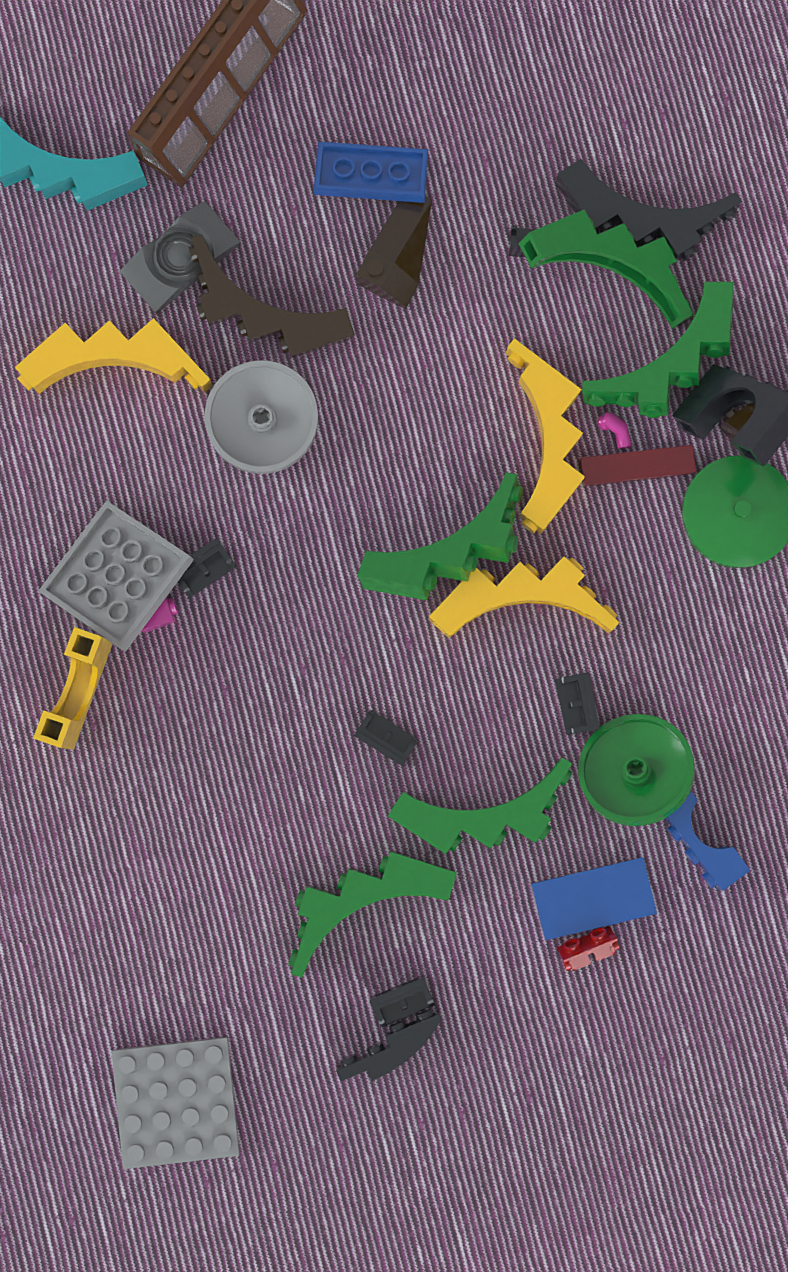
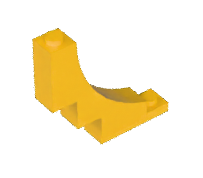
M154 318L129 340L123 336L110 320L85 342L64 323L15 366L16 370L21 374L17 379L28 391L34 388L38 394L66 376L89 368L102 366L135 367L161 375L174 383L187 374L184 378L195 390L199 387L204 393L213 386L209 377Z
M514 338L507 347L506 355L509 356V362L519 369L525 368V371L520 376L519 384L534 408L542 443L541 467L538 481L529 502L522 510L519 518L523 520L521 524L532 533L537 531L542 534L585 478V476L564 461L582 437L583 432L562 417L577 399L582 389Z

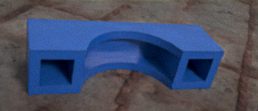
M690 791L684 803L673 814L665 818L670 825L667 830L676 842L681 840L687 850L684 853L694 866L699 864L705 873L701 876L711 889L716 887L717 890L724 891L748 873L750 869L734 847L712 848L697 838L692 828L691 815L698 799Z

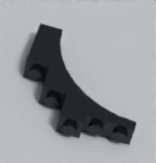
M582 159L559 172L555 182L575 213L585 209L588 217L594 223L597 234L607 231L615 225L618 226L625 223L628 231L632 233L637 247L655 241L656 237L657 239L665 237L668 245L673 250L676 261L681 258L683 261H686L698 252L697 248L702 240L700 237H704L713 231L714 225L722 220L726 223L738 214L737 209L742 203L741 198L735 192L717 202L695 208L669 209L652 207L630 200L609 188L592 173Z

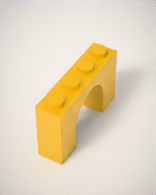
M74 627L64 655L71 659L65 687L53 710L50 712L43 710L33 737L34 739L59 748L74 750L111 650V642L99 635Z

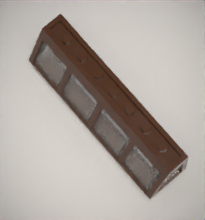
M222 0L127 132L136 157L183 188L308 13L302 0Z

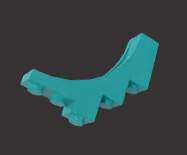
M0 117V181L4 187L30 178L35 191H41L45 199L71 189L77 204L83 202L88 211L148 185L134 151L114 157L92 160L63 157L46 152L28 143L15 133Z

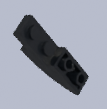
M432 1009L420 1012L416 1015L417 1020L407 1024L405 1020L389 1026L390 1031L386 1032L388 1045L384 1046L383 1042L367 1048V1054L360 1057L352 1054L341 1059V1065H338L336 1068L340 1082L367 1070L371 1080L374 1081L402 1065L434 1033L442 1020L439 1010L433 1012Z

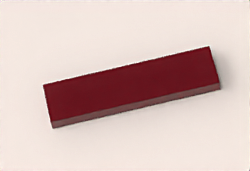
M693 445L580 458L581 473L585 476L583 487L696 473Z

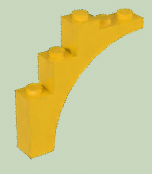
M565 556L542 580L537 578L539 573L528 563L524 566L519 562L497 586L493 583L495 578L483 568L480 571L476 568L474 572L470 573L468 582L462 581L428 618L448 638L453 636L465 624L484 613L504 606L526 603L546 604L571 610L591 620L607 633H610L620 623L615 619L617 614L608 605L605 604L602 607L595 600L597 596L590 588L585 585L583 587L578 585L585 576L581 572L583 567L575 559L570 558L568 560Z

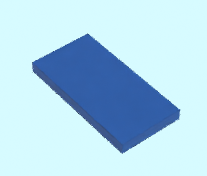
M318 141L314 195L425 203L429 149Z
M643 857L531 883L545 941L657 914Z

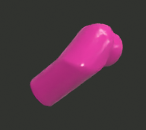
M607 412L598 418L597 422L601 430L609 429L615 433L618 449H626L632 446L628 426L624 420L611 412Z

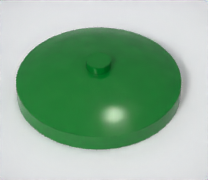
M728 456L708 464L690 482L683 498L682 521L691 544L706 559L728 568H749L771 559L788 542V482L770 464L767 463L763 467L742 456Z
M631 714L605 723L591 735L584 745L579 758L578 777L585 798L601 816L621 825L644 826L667 818L684 803L693 786L695 763L686 738L674 725L652 715Z

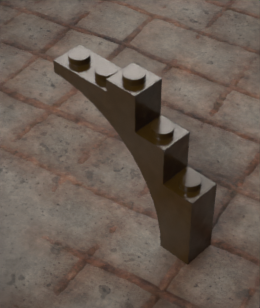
M202 234L191 237L193 245L188 248L194 263H200L202 273H199L198 277L202 289L209 290V293L199 295L201 303L196 304L201 321L207 319L209 326L241 316L242 320L237 321L242 337L248 336L250 342L282 332L283 336L278 337L283 354L289 352L290 358L354 338L355 334L346 308L323 313H299L265 304L244 292L224 274L208 250Z

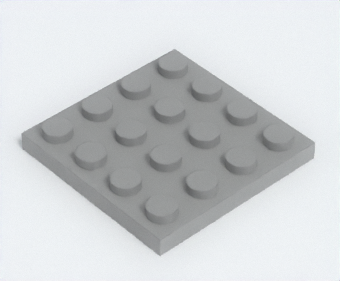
M106 500L39 589V592L116 647L126 652L194 559Z
M228 1036L112 1050L123 1169L240 1155Z

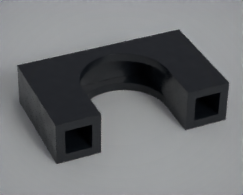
M713 364L699 381V386L694 387L672 417L685 433L704 440L728 411L743 404H756L753 414L733 438L732 443L743 458L764 467L788 437V390L786 392L780 390L770 382L765 384L759 382L749 374L745 376L738 374L731 367L726 366L723 368Z

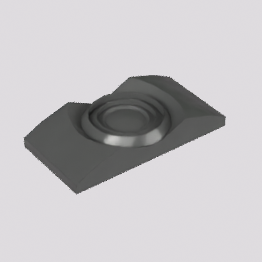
M205 201L178 217L167 231L154 241L143 246L120 270L123 277L155 314L159 313L199 279L198 274L202 273L200 263L193 262L188 248L193 245L191 237L202 234L207 248L217 264L241 244L238 238Z

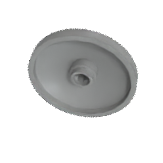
M250 361L230 369L216 382L206 402L205 426L214 449L226 462L245 472L268 474L292 466L306 454L316 436L318 408L310 386L293 369L273 361Z

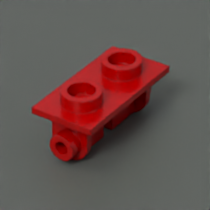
M607 926L596 928L590 934L578 939H569L563 945L558 946L557 950L563 959L562 962L566 971L570 969L576 971L591 964L589 954L593 953L596 961L615 955V951L619 950L620 947L611 927Z

